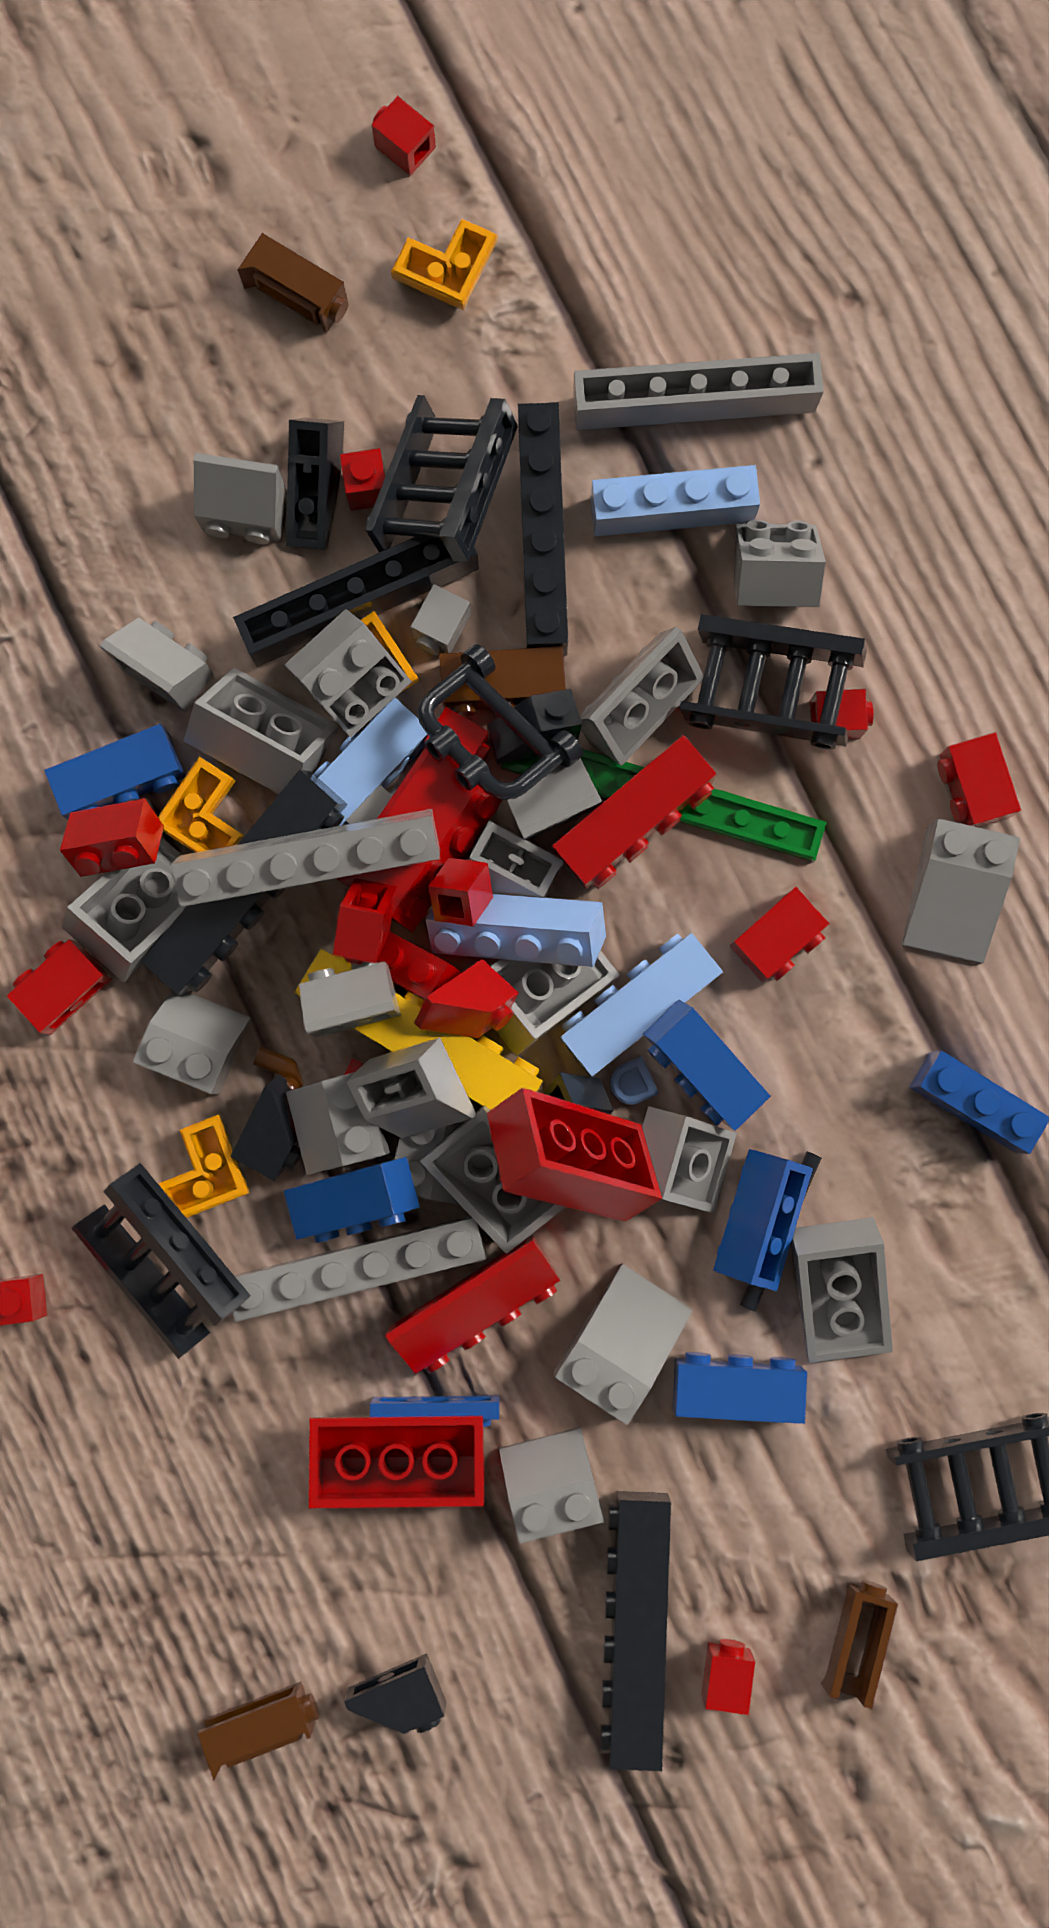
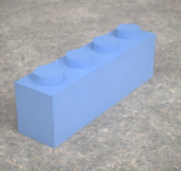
M756 465L592 480L590 496L594 537L746 523L755 520L760 507Z
M394 698L377 713L360 734L356 733L351 738L348 736L340 747L342 753L332 763L328 761L323 763L314 773L348 804L341 812L344 815V819L339 826L347 825L346 820L379 785L387 789L425 749L424 741L428 734L420 725L419 719L397 698Z
M493 894V899L474 927L437 922L434 920L433 909H431L426 918L431 950L435 954L594 967L606 938L602 902Z
M692 933L684 939L679 934H676L659 948L663 956L652 965L645 959L626 974L631 981L618 991L612 985L594 1000L599 1007L586 1017L580 1011L562 1025L566 1033L560 1037V1040L589 1077L595 1075L644 1036L643 1033L678 1000L685 1003L723 973L722 969Z

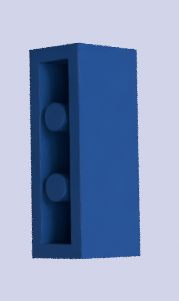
M161 724L44 770L61 815L66 819L69 818L71 812L138 800L139 796L153 790L155 793L169 791L178 786V780L186 777L170 734Z
M678 1000L643 1033L644 1037L652 1044L647 1050L649 1054L663 1068L670 1064L679 1074L674 1079L676 1084L689 1097L692 1098L696 1094L705 1103L700 1107V1110L715 1126L723 1122L729 1128L736 1131L771 1097L697 1011L683 1001Z
M942 1050L928 1054L909 1086L913 1091L1014 1153L1030 1154L1049 1123L1048 1115Z
M753 1149L748 1150L734 1201L730 1207L723 1238L717 1251L713 1271L751 1285L777 1291L813 1168Z
M407 1157L284 1190L296 1240L313 1236L315 1243L340 1237L338 1229L342 1228L346 1229L347 1236L372 1229L370 1221L378 1220L380 1227L405 1221L403 1212L420 1207Z
M686 1352L685 1359L675 1358L672 1410L676 1417L805 1424L807 1371L802 1366L796 1365V1359L787 1357H770V1364L753 1363V1356L730 1354L728 1355V1361L711 1360V1354Z

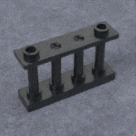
M417 395L413 408L406 417L404 431L374 508L366 521L365 531L379 553L391 548L395 535L438 538L445 545L453 561L469 562L518 428L506 399L490 398L485 414L480 419L436 417L425 395ZM434 434L476 436L472 449L467 453L428 451ZM421 467L463 470L460 481L455 487L415 484ZM408 501L451 504L446 518L442 521L402 519Z
M701 614L697 630L702 643H706V646L710 649L698 702L681 701L680 711L684 719L689 721V725L706 730L713 729V725L808 740L811 741L810 744L812 746L825 750H833L836 745L847 746L846 727L836 726L848 670L853 669V666L864 668L867 654L865 638ZM731 647L745 649L750 654L737 710L714 706L725 652L730 651ZM771 654L784 655L790 660L778 716L754 713L765 660ZM812 660L828 662V665L831 667L819 723L795 719L806 665L811 663Z
M140 1163L110 1183L103 1191L114 1204L110 1210L104 1204L76 1223L71 1229L175 1356L180 1359L211 1333L202 1323L206 1318L216 1326L242 1305L251 1295ZM124 1219L130 1223L141 1237L137 1243L121 1225ZM152 1251L168 1269L165 1275L159 1271L148 1257ZM179 1284L196 1303L192 1308L188 1306L175 1290Z
M1047 1413L1024 1415L1021 1417V1423L924 1442L921 1437L904 1438L897 1441V1447L886 1449L887 1457L896 1466L906 1464L918 1525L914 1527L915 1532L903 1535L906 1550L916 1562L1049 1536V1417ZM1031 1440L1043 1501L1039 1503L1040 1507L1024 1510L1018 1504L1006 1444ZM989 1448L1001 1509L998 1510L997 1516L982 1518L976 1512L964 1452ZM947 1456L960 1517L956 1519V1524L940 1526L934 1519L923 1460Z

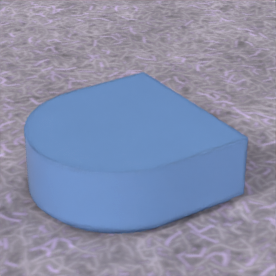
M642 1056L619 1066L611 1076V1092L618 1101L624 1104H638L659 1094Z

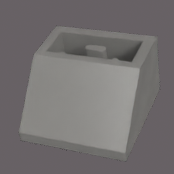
M751 520L747 524L736 523L734 586L737 605L820 607L826 561L817 526L810 525L804 521H791L788 524H770L763 520Z
M347 609L285 664L309 694L350 738L412 682L367 626Z
M491 821L488 822L468 859L488 863L493 894L546 898L564 861Z
M440 1038L371 1058L346 1081L364 1119L401 1138L469 1120L476 1115Z

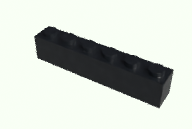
M559 402L518 404V439L526 648L563 646V656H567L568 619Z
M414 537L236 615L233 619L249 655L255 665L259 667L305 647L345 609L361 620L374 611L376 614H379L425 594L431 590L433 584L441 587L479 570L478 553L474 546L469 562L453 561L441 539Z
M299 770L238 845L339 826L344 819V815L341 812L348 804L311 771ZM287 887L186 906L141 960V963L177 995L192 992V990L195 993L198 992L211 979L212 973L209 970L218 959L221 962L224 961L237 948L238 942L235 939L243 929L250 930L260 921L265 913L261 908L269 898H277Z
M617 1491V1504L609 1503L608 1530H614L616 1533L615 1547H607L606 1569L607 1574L614 1575L613 1591H606L605 1619H612V1636L604 1635L603 1662L611 1663L610 1680H602V1708H609V1725L601 1724L600 1753H608L610 1769L662 1771L671 1500L668 1493Z

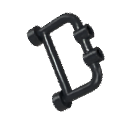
M479 644L472 645L460 656L462 665L428 691L419 703L417 710L419 723L430 736L425 741L428 752L438 761H442L449 755L459 765L454 770L457 781L469 791L478 785L483 791L494 798L502 800L516 799L527 793L560 764L569 768L583 756L580 743L571 733L561 730L547 741L485 680L495 671L496 666L488 651ZM464 684L540 757L536 763L514 781L504 783L497 780L490 773L485 761L478 755H472L461 744L455 731L447 725L443 726L434 715L435 708Z

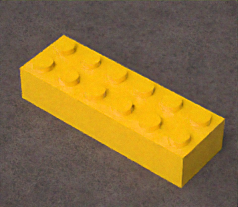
M320 949L300 984L308 982V974L329 968H334L335 974L352 970L351 963L345 961L344 957L333 955V952L330 954ZM298 985L294 993L300 996V988ZM409 991L404 998L395 993L401 1016L354 1028L392 1052L440 1038L467 1096L489 1110L496 1107L522 1087L537 1092L543 1082L536 1077L540 1069L520 1057H517L515 1062L512 1063L501 1056L504 1050L503 1047L483 1035L479 1037L478 1041H475L467 1036L419 1029L414 1022L425 1000Z

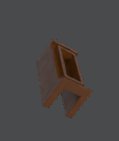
M261 233L237 269L244 289L257 287L261 292L312 323L318 325L320 322L325 333L328 332L334 322L339 323L347 311L348 299L342 280L264 233Z
M862 1580L861 1586L847 1583L846 1587L848 1589L827 1672L821 1685L829 1697L838 1699L841 1692L857 1697L863 1707L872 1709L898 1603L886 1594V1587L871 1581ZM866 1605L873 1607L874 1610L858 1674L856 1675L845 1670L861 1607Z
M301 1681L205 1718L204 1724L206 1728L199 1730L197 1735L213 1781L223 1764H226L227 1768L299 1741L304 1733L306 1739L311 1738L316 1724L315 1720L319 1719L318 1707L312 1693H305Z

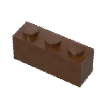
M563 646L488 651L494 660L496 669L485 680L512 707H515L532 695L566 689ZM464 652L439 654L441 681L462 665L460 656ZM466 684L442 702L443 710L447 707L463 717L475 715L476 710L490 709Z

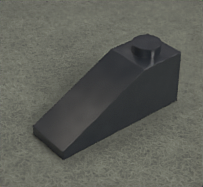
M316 418L289 420L286 546L320 550L327 549L342 471L340 454H343L344 421Z

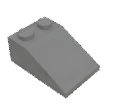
M939 818L927 826L901 945L983 964L1012 879L1020 837Z
M162 837L155 864L106 872L66 909L62 928L123 982L143 965L141 960L186 907L180 906L171 863L182 854Z
M601 951L594 967L501 959L491 967L515 988L519 994L511 1007V1010L514 1011L512 1018L503 1028L496 1032L515 1056H518L615 980L620 974Z
M484 1106L476 1112L474 1118L464 1122L423 1156L420 1162L507 1254L564 1209L565 1206L504 1191L486 1114L490 1110Z
M874 1217L795 1228L791 1248L808 1362L815 1363L893 1352L884 1242Z
M621 1264L555 1367V1378L628 1425L655 1382L693 1310L624 1264Z

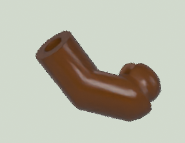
M262 1046L259 1048L253 1062L254 1066L272 1072L274 1077L277 1074L285 1077L290 1091L303 1087L304 1083L301 1073L294 1059Z

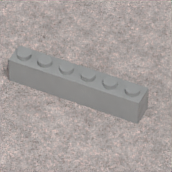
M820 353L574 371L573 381L576 430L815 413L824 393Z
M428 809L180 855L171 863L180 906L183 907L440 859V847L433 811Z
M469 1216L234 1275L251 1295L233 1311L234 1320L237 1322L485 1260L487 1253L480 1225Z

